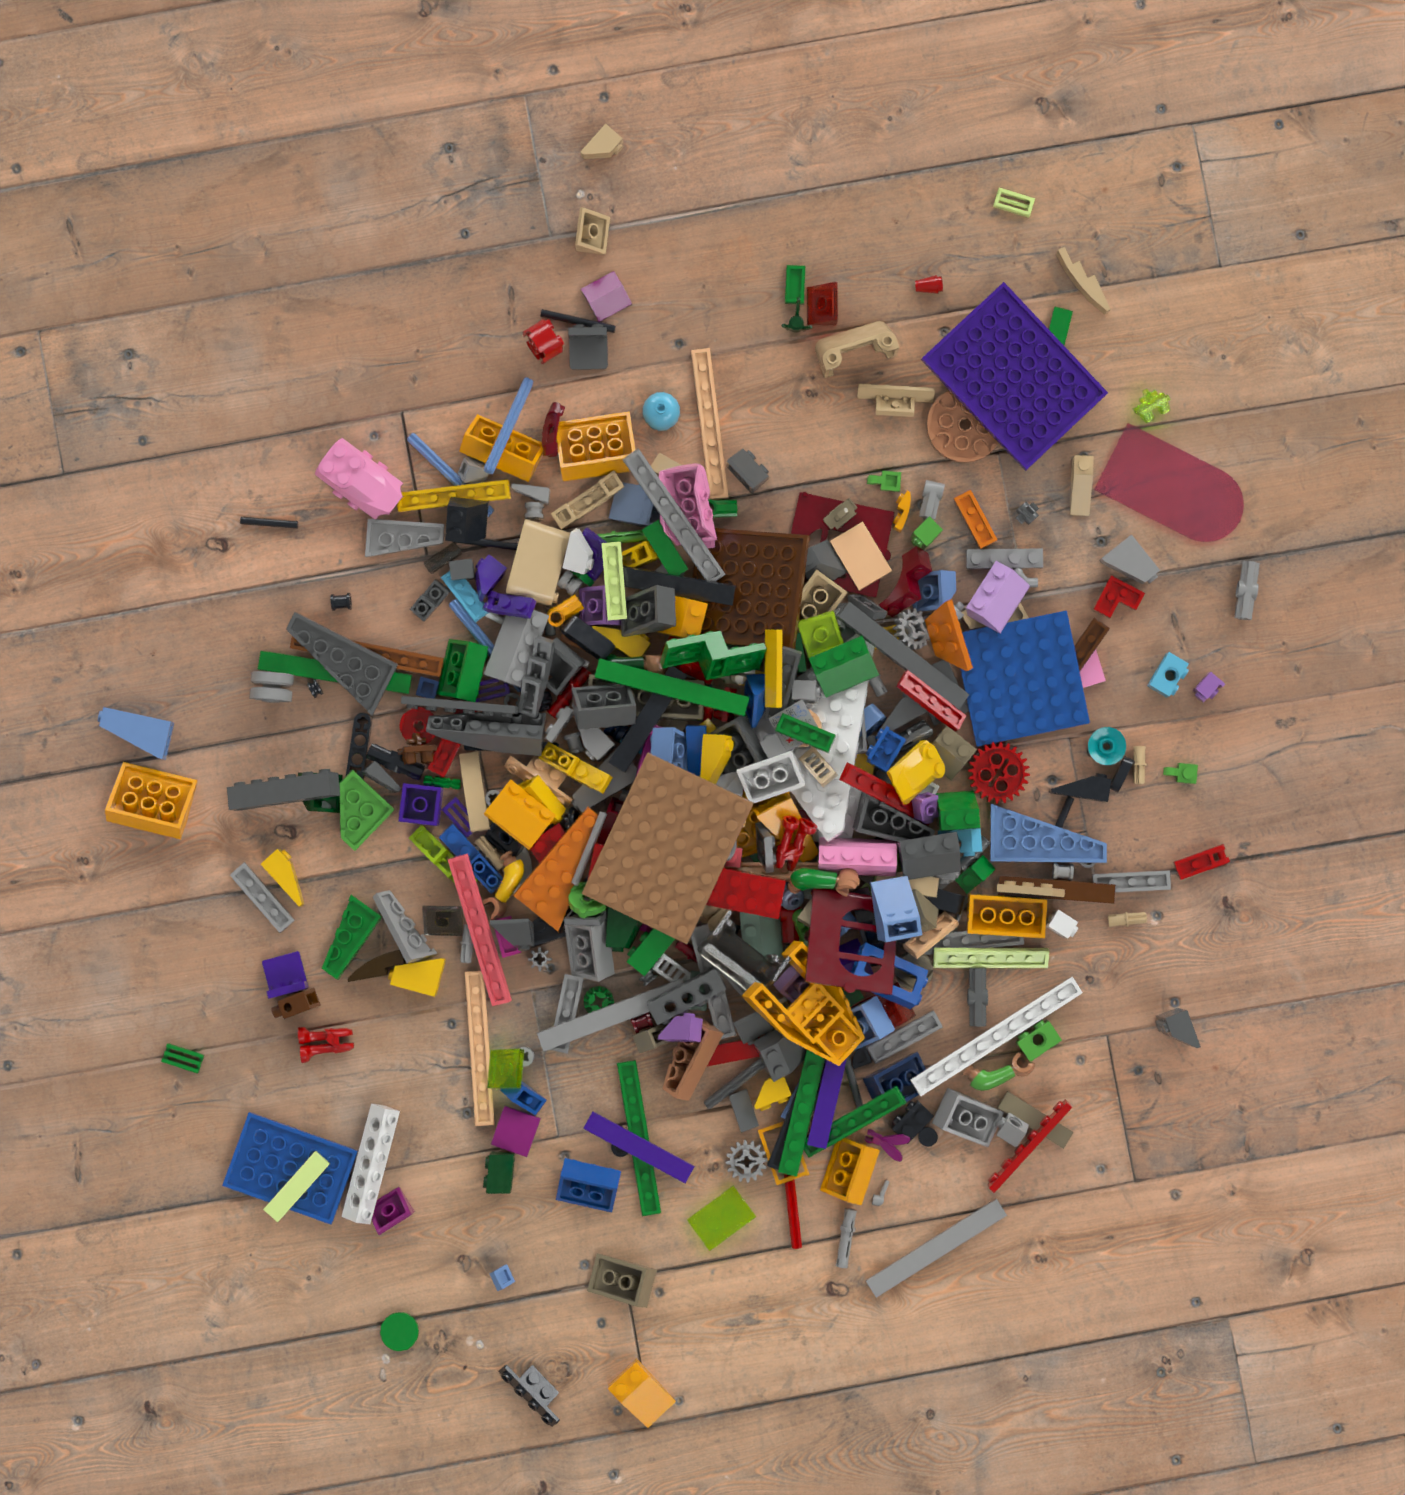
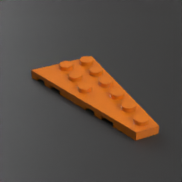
M590 807L583 811L513 894L514 897L557 931L560 929L569 906V894L572 887L575 886L571 883L598 817V814Z

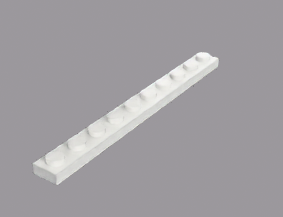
M1070 977L910 1080L920 1096L926 1094L1083 992L1074 978Z

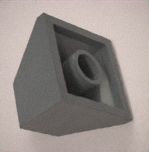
M828 540L808 548L805 570L807 581L816 569L832 581L847 573Z
M529 919L490 920V925L515 948H518L519 951H527L529 947H534V924Z

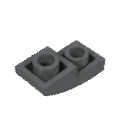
M435 579L409 610L425 622L451 591Z

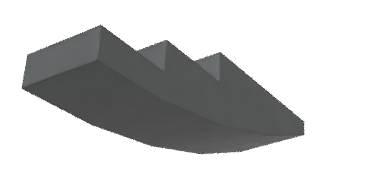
M539 635L535 637L533 655L529 657L527 675L523 677L518 712L534 718L538 715L549 678L555 641Z

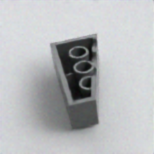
M862 792L852 827L855 831L898 842L934 836L935 830Z

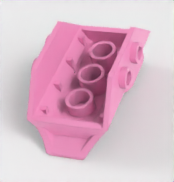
M341 438L321 460L315 475L334 489L332 493L338 498H346L349 501L347 504L357 511L359 508L375 520L379 515H389L403 497L400 490L403 483L387 471L388 467L380 461L375 463L371 460L373 456L367 451L363 450L361 452Z
M694 463L660 471L659 479L707 548H714L717 537L712 519L713 512L708 501L710 489L704 467ZM660 515V523L663 526L664 532L677 546L681 545Z

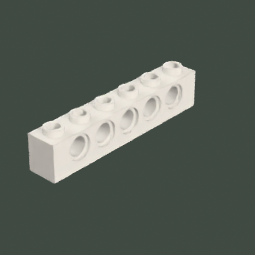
M371 1104L341 1217L355 1223L371 1224L400 1111L383 1105Z

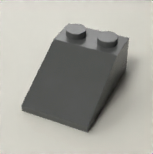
M655 585L625 597L627 619H621L622 637L664 631L676 626L675 589Z
M777 1030L753 1041L765 1071L773 1082L790 1074L805 1059L807 1049L786 1039Z

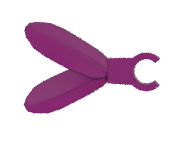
M868 1130L867 1135L873 1137L865 1136V1142L880 1145L896 1161L901 1162L903 1160L901 1152L894 1145L907 1144L910 1141L909 1136L903 1134L883 1136L874 1130Z

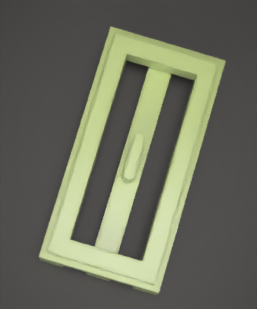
M999 187L993 207L1029 218L1035 198ZM1004 194L1013 198L1030 202V204H1023L1014 200L1001 197L1000 195ZM1001 201L1007 204L1027 209L1028 211H1024L998 202Z

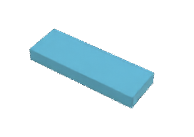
M450 571L441 577L475 623L489 613L482 609L484 602L479 601L478 594L466 579L451 580Z

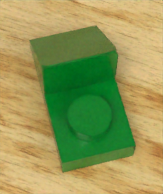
M982 855L963 871L958 878H955V881L968 894L996 869Z

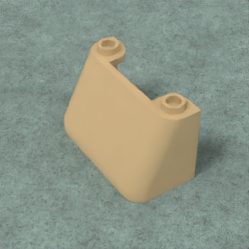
M877 321L820 339L816 343L815 352L824 379L833 376L834 368L841 364V354L873 344L875 353L882 352L887 356V359L897 356L900 347L896 336L887 324Z
M525 519L506 594L533 598L536 604L551 608L553 603L557 604L559 593L556 592V587L570 533Z

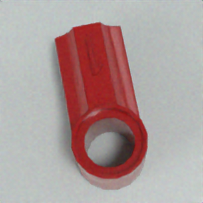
M783 906L781 907L782 943L799 941L792 916L800 907L794 910H787Z

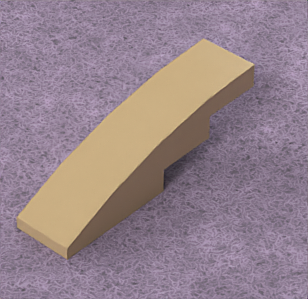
M1065 247L1057 250L1056 256L1076 288L1092 305L1104 315L1107 314L1111 309L1095 275L1087 278L1080 261L1073 264Z
M475 751L459 754L471 832L489 830V818L483 814L487 810V803L485 801L486 795L479 753Z

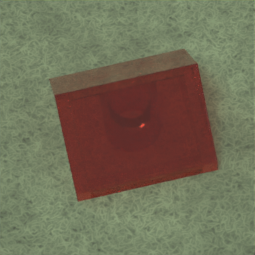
M838 282L807 287V325H837Z

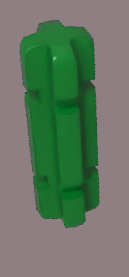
M424 776L423 784L425 786L434 785V787L449 789L452 787V789L458 790L461 788L460 779L451 780V778Z

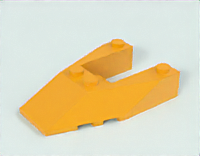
M793 941L781 955L805 979L808 947L801 941ZM754 982L744 992L742 997L786 1039L837 1066H840L865 1039L841 987L807 982L809 986L787 1009L762 983Z

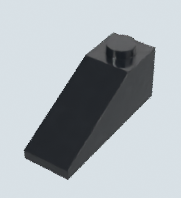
M1096 773L1095 776L1049 789V793L1108 802L1112 779H1108L1105 774Z

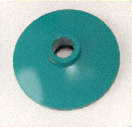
M1102 727L1090 736L1088 751L1092 759L1097 763L1113 765L1119 762L1125 755L1126 740L1117 729ZM1104 743L1109 744L1108 750L1103 749Z

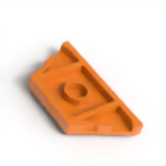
M949 599L924 621L935 656L965 671H969L973 666L953 601Z

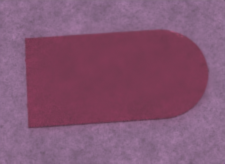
M1130 423L1126 425L1121 437L1118 439V443L1094 488L1095 491L1199 542H1213L1226 537L1241 522L1244 509L1241 489L1229 474Z

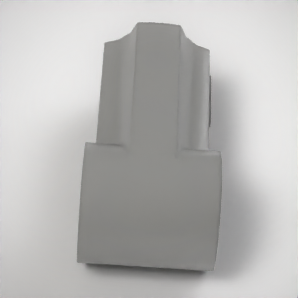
M926 480L919 517L927 519L930 516L933 520L936 519L939 501L942 499L945 484Z

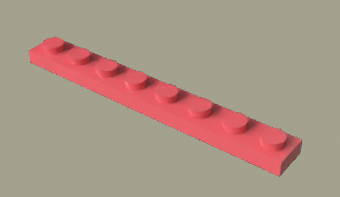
M464 854L448 859V863L491 1005L496 1006L508 1003L512 999L469 856Z

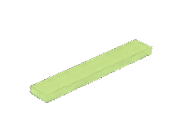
M1049 948L933 949V968H1048Z

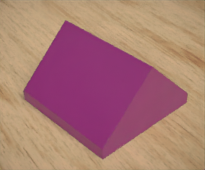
M400 1187L395 1188L376 1201L372 1222L378 1235H381L415 1212Z

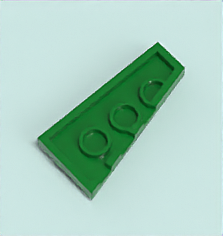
M350 895L348 906L344 910L342 921L336 930L334 941L321 968L337 980L340 979L383 917L353 895Z

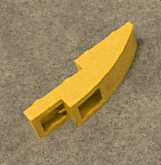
M550 742L547 743L542 751V755L539 756V759L602 794H604L613 779L609 774L580 760L578 757Z

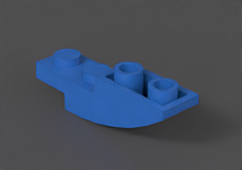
M453 823L438 836L456 856L468 854L474 876L491 894L500 886L503 877Z

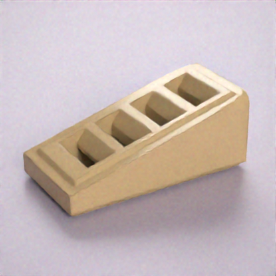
M811 747L798 758L823 788L838 776L814 747ZM814 753L816 755L809 762L805 761L811 754ZM819 758L820 761L811 768L810 765ZM822 764L825 765L820 771L815 773V770L817 768H819ZM828 769L829 772L820 778L819 776Z

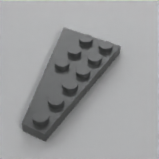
M294 612L286 630L373 716L398 664Z

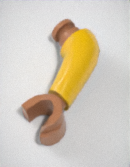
M508 851L500 857L501 861L504 860L503 865L505 868L503 869L504 877L495 894L496 897H489L482 901L483 906L493 903L495 906V910L490 914L489 920L499 919L506 913V902L523 877L524 864L521 859L517 860L515 856H512V851Z

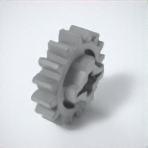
M916 608L907 609L897 615L898 618L894 619V622L897 624V626L893 627L894 630H897L894 637H899V640L911 650H918L926 646L927 640H930L924 621L927 615L922 617V611H916Z
M744 1140L743 1145L736 1142V1148L730 1147L732 1154H726L730 1158V1160L726 1161V1164L731 1165L727 1169L728 1172L734 1171L732 1177L735 1178L738 1175L740 1182L743 1178H746L748 1183L751 1177L756 1181L757 1174L763 1175L761 1169L767 1168L763 1162L768 1160L762 1157L766 1153L765 1150L759 1151L761 1145L759 1144L755 1147L753 1140L750 1144H747V1141ZM742 1149V1154L734 1158L735 1154ZM749 1149L754 1150L758 1156H753L749 1153ZM745 1156L752 1160L748 1166H745L743 1162H739L744 1160ZM759 1164L758 1168L751 1173V1168ZM735 1166H740L744 1169V1173L739 1172Z

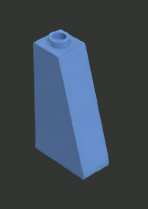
M103 707V711L99 712L98 722H100V727L155 757L166 760L174 722Z

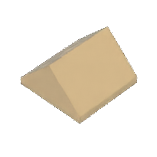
M580 207L575 242L576 251L606 254L610 223L609 216Z

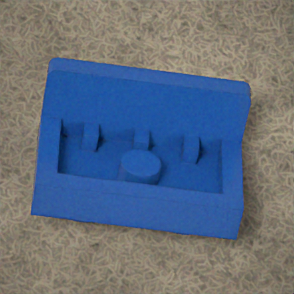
M888 726L884 730L880 729L875 738L878 740L875 746L871 745L866 752L868 756L867 762L885 773L889 770L906 742L905 738L891 731Z

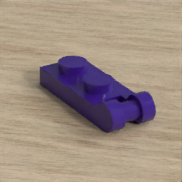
M489 591L487 603H484L482 609L489 613L530 619L536 601L533 598Z

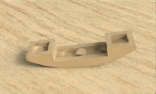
M612 471L584 493L552 512L551 515L562 530L596 509L625 486L615 471Z

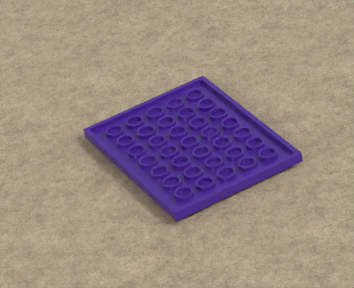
M1005 282L996 288L921 358V361L1025 471L1108 394L1101 384Z

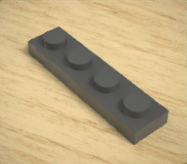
M785 646L782 648V708L766 707L763 719L769 720L770 717L787 708L802 655L801 651Z

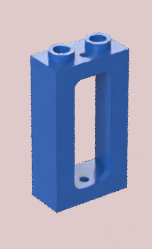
M864 943L859 947L857 955L883 959L884 950ZM895 956L894 967L916 977L912 992L893 985L892 995L874 994L911 1009L916 1005L918 1006L921 1002L922 995L920 993L928 982V977H926L928 970ZM854 961L850 973L857 976H869L870 974L864 970L867 962Z

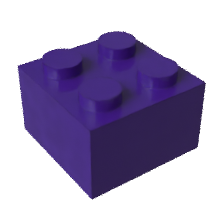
M403 783L398 822L439 826L444 788Z

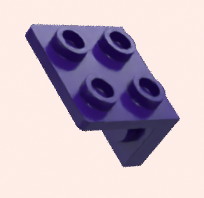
M299 951L262 961L269 991H266L268 999L309 988Z

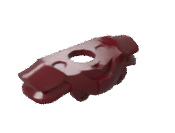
M558 402L551 404L545 418L542 431L543 456L556 457L558 454V443L556 442L560 416H563L565 406Z

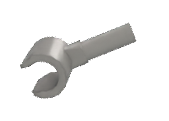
M885 1180L880 1195H873L872 1205L880 1206L883 1204L889 1181Z

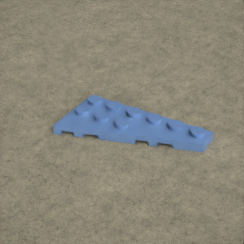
M991 804L990 861L1107 863V843Z

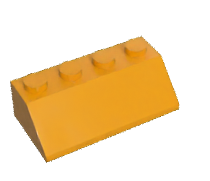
M477 414L463 436L459 452L486 464L503 425ZM512 430L496 468L529 482L543 455L542 442Z
M968 894L967 933L1045 938L1047 899Z

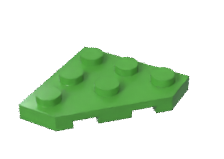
M352 770L339 783L340 837L356 851L395 809Z

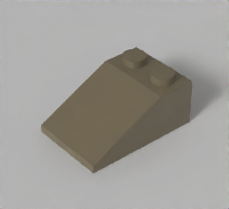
M597 1253L587 1291L636 1307L647 1308L657 1269Z

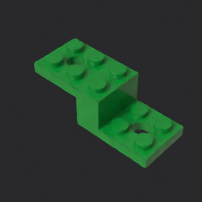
M709 631L701 635H690L686 638H674L666 641L660 664L663 669L698 661L705 680H711L759 670L767 648L765 643H752L745 647H733L728 650L721 631Z

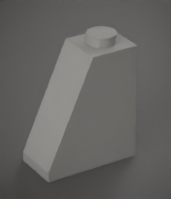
M1132 534L1099 560L1102 564L1141 584H1144L1146 581L1150 584L1158 578L1156 573L1160 571Z

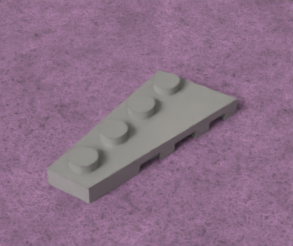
M368 519L365 557L443 544L445 525Z
M390 890L376 893L373 896L406 963L431 958L437 954L434 948L430 949L425 943L427 941L423 934L419 935L414 928L416 924L412 919L405 916L404 908Z

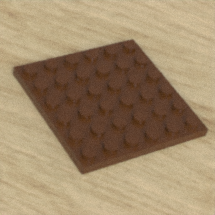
M715 528L717 537L715 547L708 548V550L726 574L716 582L736 585L733 605L689 598L708 604L701 634L709 631H721L726 645L748 646L752 643H765V630H782V648L785 646L795 649L810 536ZM694 564L692 578L705 580Z

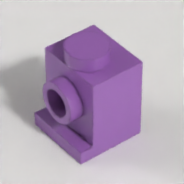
M1209 672L1193 689L1196 693L1195 697L1204 703L1206 699H1212L1219 692L1217 688H1222L1225 683L1212 672Z
M926 792L913 798L914 819L928 824L934 821L933 818L939 817L937 808L938 795Z

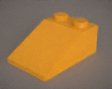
M675 596L676 626L664 631H658V633L677 638L700 635L708 604Z
M637 1358L608 1385V1390L647 1428L676 1402Z

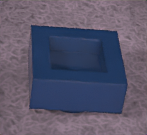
M420 677L416 696L435 699L440 682Z

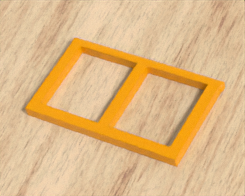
M783 1122L758 1130L768 1161L770 1153L763 1133L782 1127ZM803 1154L801 1162L805 1172L799 1173L797 1177L790 1176L779 1180L776 1170L771 1168L776 1185L810 1175Z

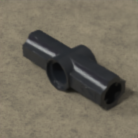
M372 743L367 752L366 759L376 761L391 771L405 774L415 780H420L423 775L425 765L418 762L404 765L402 755H398L396 751H390Z

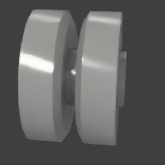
M264 671L251 672V682L263 686L251 688L249 699L269 703L292 702L293 692L281 689V687L292 686L294 675Z

